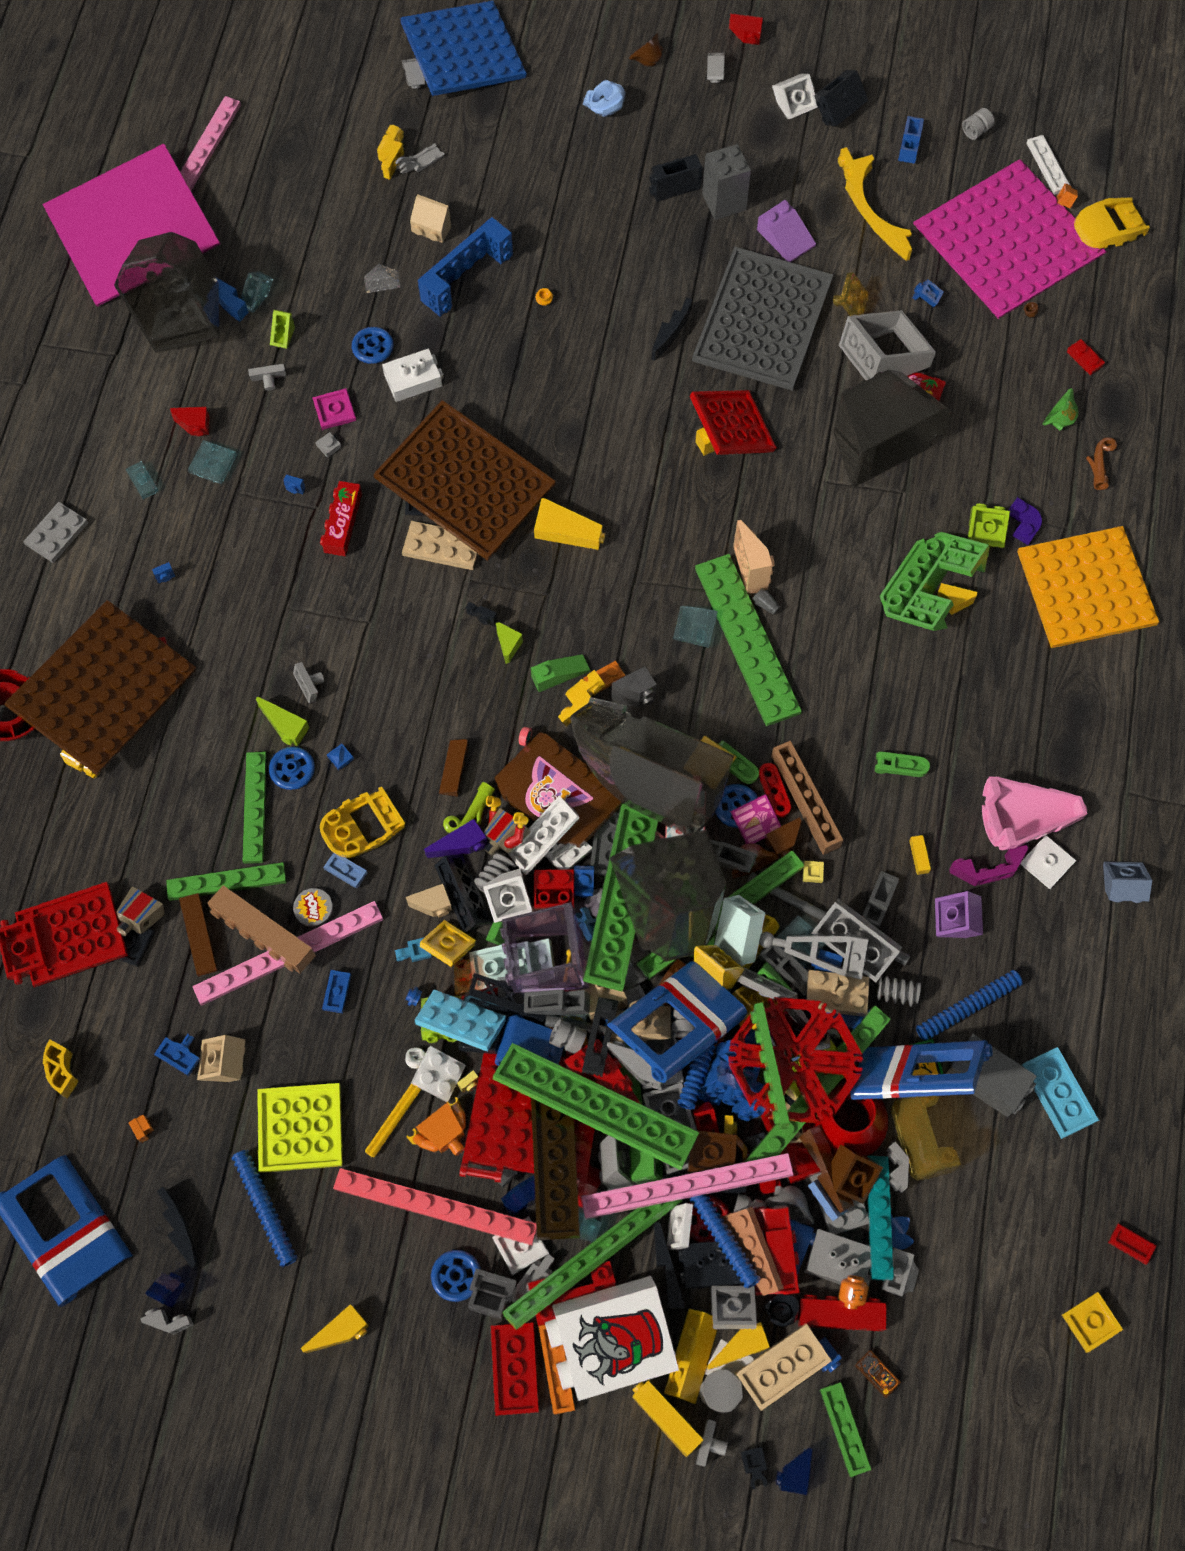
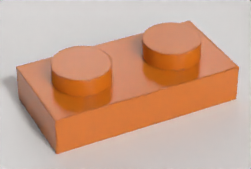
M616 661L596 671L605 683V686L599 692L612 686L613 682L625 677ZM587 676L583 678L584 681H589Z

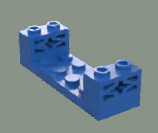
M491 217L418 279L420 300L438 316L447 313L452 307L449 284L457 280L465 270L470 269L486 253L500 264L509 260L513 255L512 233Z

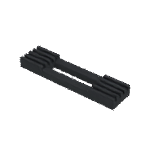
M598 997L582 1073L587 1072V1074L603 1076L608 1053L607 1043H610L612 1030L608 1026L606 1027L601 1054L593 1052L601 1018L603 1020L607 1019L608 1024L616 1017L617 1000Z

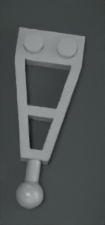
M764 932L760 936L759 944L764 948H769L772 945L784 947L785 953L839 975L857 979L863 978L869 942L867 938L852 935H788L785 940L775 938L769 932ZM793 942H812L810 955L792 948ZM819 942H847L843 968L817 958Z

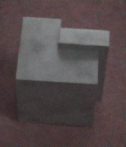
M476 1269L469 1289L473 1292L468 1308L471 1311L502 1320L504 1316L503 1311L506 1309L507 1302L511 1303L517 1281Z

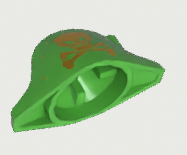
M1072 388L1054 406L1042 423L1043 425L1053 424L1060 431L1063 427L1071 425L1076 421L1078 407L1074 401V391Z

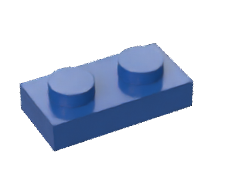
M330 971L322 1007L324 1011L343 1013L351 973Z

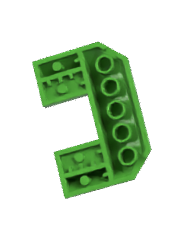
M943 532L934 534V538L926 541L924 539L916 541L880 594L886 617L932 631L946 629L947 625L944 619L953 607L952 600L932 594L948 570L970 577L974 575L976 570L985 572L989 544Z

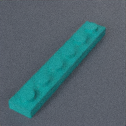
M867 1156L883 1167L868 1194L871 1279L893 1280L888 1157Z

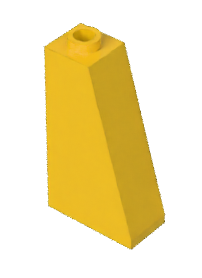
M545 498L541 499L534 528V537L536 539L599 550L600 543L603 544L605 539V533L602 532L601 524Z
M649 1381L645 1384L640 1382L633 1389L635 1394L632 1398L685 1457L703 1441L698 1433Z

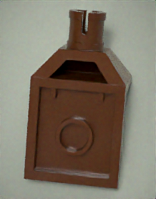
M695 1130L699 1132V1135L688 1156L687 1173H696L744 1163L750 1154L747 1153V1147L737 1135Z

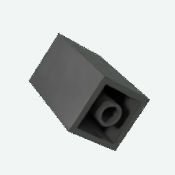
M738 144L705 155L702 195L714 220L746 211L751 170Z
M974 1034L968 1039V1041H983ZM992 1047L993 1055L989 1058V1061L983 1062L973 1095L1008 1117L1012 1113L1016 1114L1022 1108L1026 1101L1023 1097L1026 1098L1036 1086V1083L1033 1082L1036 1075ZM971 1060L954 1061L946 1074L966 1073Z

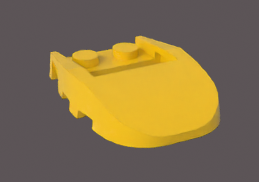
M1108 198L1084 208L1074 221V228L1080 239L1092 248H1107L1108 245L1115 244L1116 247L1121 246L1123 242L1136 240L1139 234L1147 235L1150 227L1149 225L1146 226L1132 203V198ZM1106 207L1116 211L1126 228L1125 230H1118Z
M382 787L378 788V792L370 795L366 792L360 794V797L355 799H347L342 802L340 807L332 809L322 818L320 832L325 843L333 853L345 858L361 855L382 846L405 827V822ZM367 804L370 805L386 831L382 837L369 844L350 815Z

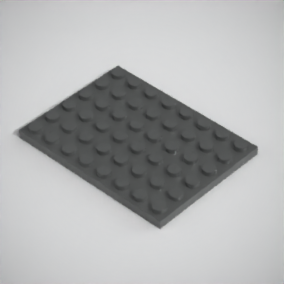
M734 247L692 361L793 391L831 285L833 274Z

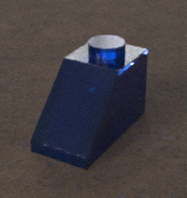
M534 1175L519 1183L501 1198L511 1217L535 1203Z
M170 1272L169 1276L162 1273L145 1294L173 1308L185 1284L180 1282L181 1277Z
M807 1448L785 1464L781 1468V1472L777 1471L776 1485L779 1486V1491L807 1495L812 1449Z

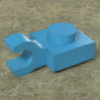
M584 907L580 909L582 915L581 913H575L574 918L577 922H581L579 926L589 942L592 941L596 919H592L589 909Z
M424 938L408 941L407 948L395 950L397 961H402L411 957L412 962L431 958V954L420 947V942Z

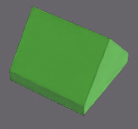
M493 922L486 941L496 945L506 944L512 929L503 922Z

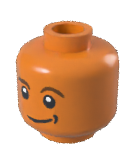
M848 1275L847 1278L841 1281L839 1299L845 1303V1307L857 1309L858 1306L866 1303L869 1286L864 1282V1278Z

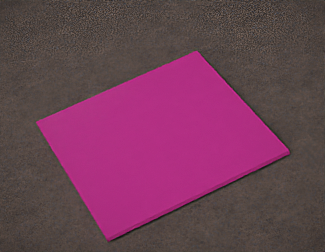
M164 144L43 204L97 307L220 245Z
M1020 159L913 223L998 319L1106 253L1103 248H1092L1080 239L1074 228L1075 218L1064 206L1058 204L1057 198Z

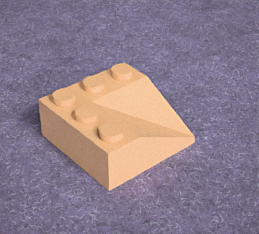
M738 520L733 547L743 585L748 595L757 593L761 588L766 591L771 583V575H773L774 558L772 555H769L767 547L757 538L756 534L742 520Z

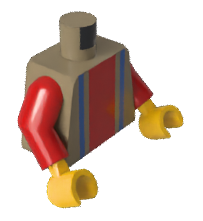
M488 796L486 798V805L491 807V809L489 810V823L484 831V835L490 842L484 850L491 856L499 848L510 853L516 846L522 844L523 839L530 834L531 831L525 826L528 823V818L520 812H516L512 816L501 808L498 810L497 807L501 805V800L494 796Z

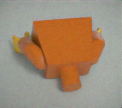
M455 1097V1103L450 1104L447 1102L416 1126L417 1130L415 1128L412 1129L414 1131L413 1136L409 1137L407 1135L406 1138L412 1144L432 1152L439 1150L441 1153H444L450 1149L455 1156L461 1154L465 1147L459 1140L465 1136L463 1130L466 1128V1118L459 1099Z

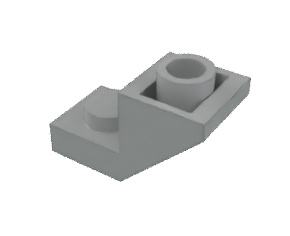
M708 53L707 80H711V82L724 80V53Z
M417 59L402 60L408 86L419 88L421 84H425V79Z
M894 1142L886 1151L889 1153L887 1156L891 1162L898 1164L899 1167L889 1175V1184L895 1191L899 1190L902 1193L908 1188L909 1157Z
M157 1308L147 1311L145 1313L146 1316L140 1318L142 1323L173 1335L193 1326L191 1317L184 1316L183 1314L172 1318V1323H169L165 1311L158 1310Z

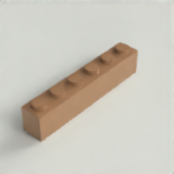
M791 741L774 747L771 757L822 854L824 855L840 848L843 838Z
M222 886L208 902L211 908L210 913L214 917L224 919L225 924L231 929L237 928L240 931V935L245 939L251 938L260 950L265 948L274 960L278 961L280 959L283 961L284 966L292 972L295 970L301 974L316 956L310 946L225 886Z

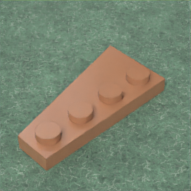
M751 1206L721 1216L720 1218L725 1220L724 1224L728 1225L727 1229L732 1231L731 1235L735 1236L734 1240L739 1242L738 1246L742 1247V1253L745 1252V1257L749 1258V1264L753 1265L752 1269L756 1270V1275L761 1277L757 1283L761 1293L767 1295L784 1289L753 1207Z

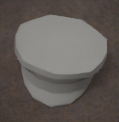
M719 1369L710 1373L705 1378V1381L701 1384L699 1395L702 1402L711 1409L722 1413L731 1412L743 1398L742 1383L729 1370Z

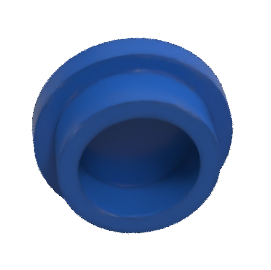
M415 986L414 989H409L405 998L408 1001L407 1005H417L422 991L418 990V987Z

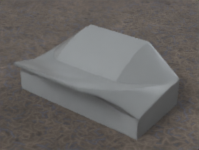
M893 1248L894 1278L893 1280H883L881 1290L902 1297L904 1293L913 1292L919 1269L914 1263L913 1254Z

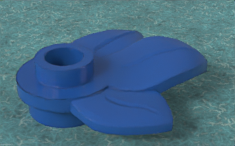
M891 1214L893 1248L903 1250L914 1242L911 1237L905 1234L910 1222L908 1217L900 1216L893 1218Z

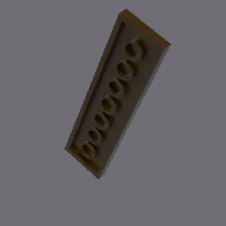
M531 1098L537 1240L580 1238L574 1118Z

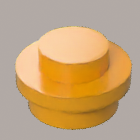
M542 288L536 293V301L540 305H548L553 300V294L547 288Z

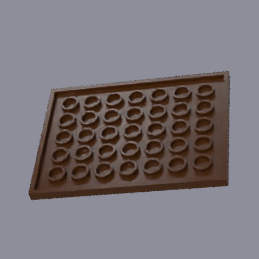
M443 400L373 474L376 480L487 561L556 483L555 480Z
M106 600L5 702V706L94 774L98 775L196 671V667L110 601Z

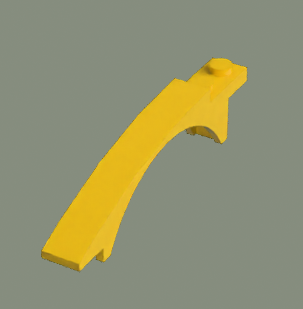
M842 148L838 157V164L844 170L847 180L845 188L858 211L872 229L898 255L906 261L910 260L912 248L907 238L912 235L910 230L896 227L881 219L873 212L865 199L863 181L872 170L873 155L853 160L848 148Z

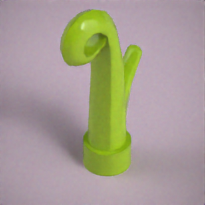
M482 782L463 820L460 822L457 817L448 816L443 822L444 829L451 833L476 817L477 824L481 825L486 798L492 796L495 789L489 784ZM454 821L457 827H450L449 822Z

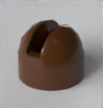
M1027 303L1024 306L1025 315L1029 318L1037 316L1039 311L1037 303Z

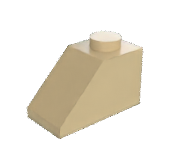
M443 884L406 897L409 907L432 917H443L449 914V911H452Z

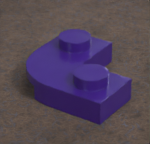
M1017 497L1008 510L1010 511L1009 516L1021 522L1013 537L1029 545L1041 527L1042 518L1036 508Z

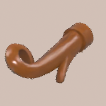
M1110 437L1099 441L1095 448L1094 460L1090 456L1086 457L1094 474L1093 482L1096 490H1104L1109 486L1103 450L1112 451L1117 447L1115 439Z

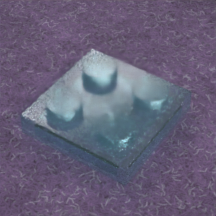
M203 440L188 471L191 474L222 484L237 456L236 451Z

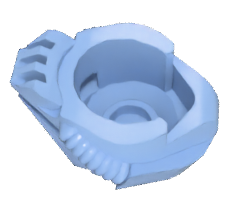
M605 80L596 86L594 91H587L583 105L590 108L593 112L606 117L622 108L626 92L621 85Z

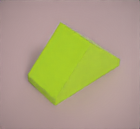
M273 310L270 345L288 348L295 329L291 313Z
M498 622L496 623V631L505 663L507 664L510 663L522 644V634Z

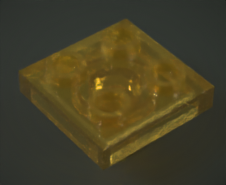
M853 272L847 273L842 294L835 295L833 303L835 306L842 305L850 316L862 315L865 313V306L869 297L868 291Z

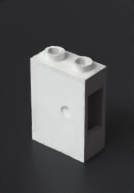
M429 349L382 364L385 378L396 402L442 387L441 379L444 378L440 368L437 369L436 357L434 354L431 355Z

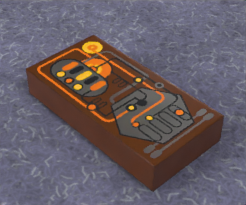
M871 1350L854 1365L884 1398L901 1383Z

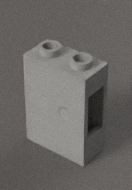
M818 1229L804 1272L840 1285L841 1281L847 1278L848 1275H855L864 1278V1282L869 1285L871 1275H868L869 1268L871 1267L870 1246Z

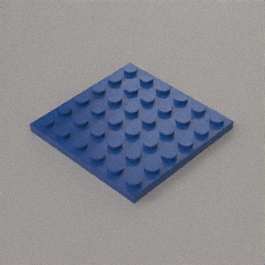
M494 1L401 17L402 27L432 96L526 78L525 69Z

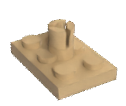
M809 970L806 1000L822 1001L818 1009H821V1006L827 1003L825 1012L831 1013L836 1009L837 1014L840 1012V1014L865 1017L868 1011L869 977L857 979L837 973Z
M637 1001L632 1002V1003L629 1005V1007L632 1006V1005H633L634 1003H636ZM671 1006L659 1007L631 1029L632 1032L642 1041L671 1038ZM618 1010L616 1012V1017L624 1011ZM612 1030L610 1043L613 1044L614 1041L625 1043Z

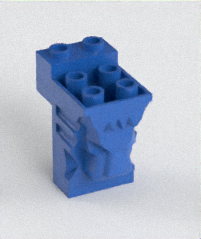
M751 1029L744 1039L745 1043L760 1045V1043L756 1042L755 1030ZM727 1040L716 1045V1057L711 1063L710 1071H707L705 1074L706 1077L703 1080L704 1083L701 1086V1090L707 1096L717 1097L723 1103L733 1105L731 1113L738 1115V1118L741 1120L749 1121L763 1115L765 1108L760 1106L754 1111V1105L757 1101L751 1107L749 1106L728 1065L729 1056L735 1057L737 1054L734 1051H729L732 1040ZM745 1067L743 1075L751 1090L756 1093L760 1092L764 1087V1084L757 1082L760 1068Z

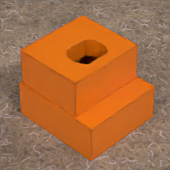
M1065 183L1057 195L1058 204L1071 208L1078 197L1077 190Z
M141 1115L128 1122L137 1140L141 1143L148 1140L147 1135L154 1131L145 1115Z

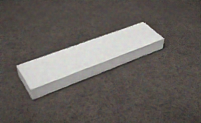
M1041 135L1028 139L1027 145L1054 195L1058 194L1065 183L1069 184L1045 137Z

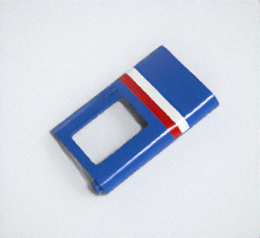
M691 961L610 1021L607 1026L651 1066V1074L656 1081L665 1083L744 1020L748 1013L745 1006L700 965ZM669 1003L695 1029L662 1055H658L631 1029L663 1004Z
M987 1040L868 1047L864 1051L863 1060L858 1066L862 1068V1072L859 1073L861 1076L850 1092L851 1100L974 1094L983 1062L989 1061V1058L993 1055L992 1045L988 1044ZM971 1060L966 1073L912 1076L916 1063Z
M66 1155L53 1160L7 1192H0L1 1218L59 1307L71 1302L77 1297V1292L123 1260L133 1256ZM52 1174L79 1213L80 1220L48 1242H45L21 1208L16 1197L47 1175Z

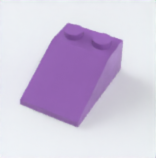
M786 200L759 216L757 230L787 262H793L816 246L798 213Z

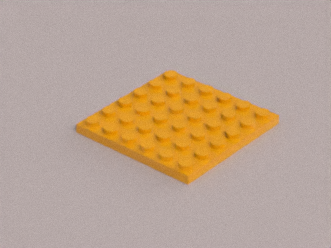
M1123 526L1018 548L1017 553L1051 648L1158 625L1159 620Z

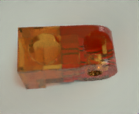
M462 959L454 964L455 995L463 997L469 990L472 980L470 959Z

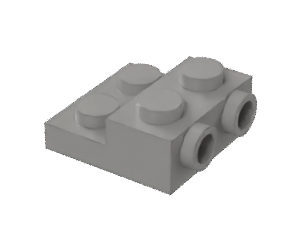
M744 1284L738 1286H712L713 1329H756L754 1286L750 1288H744Z

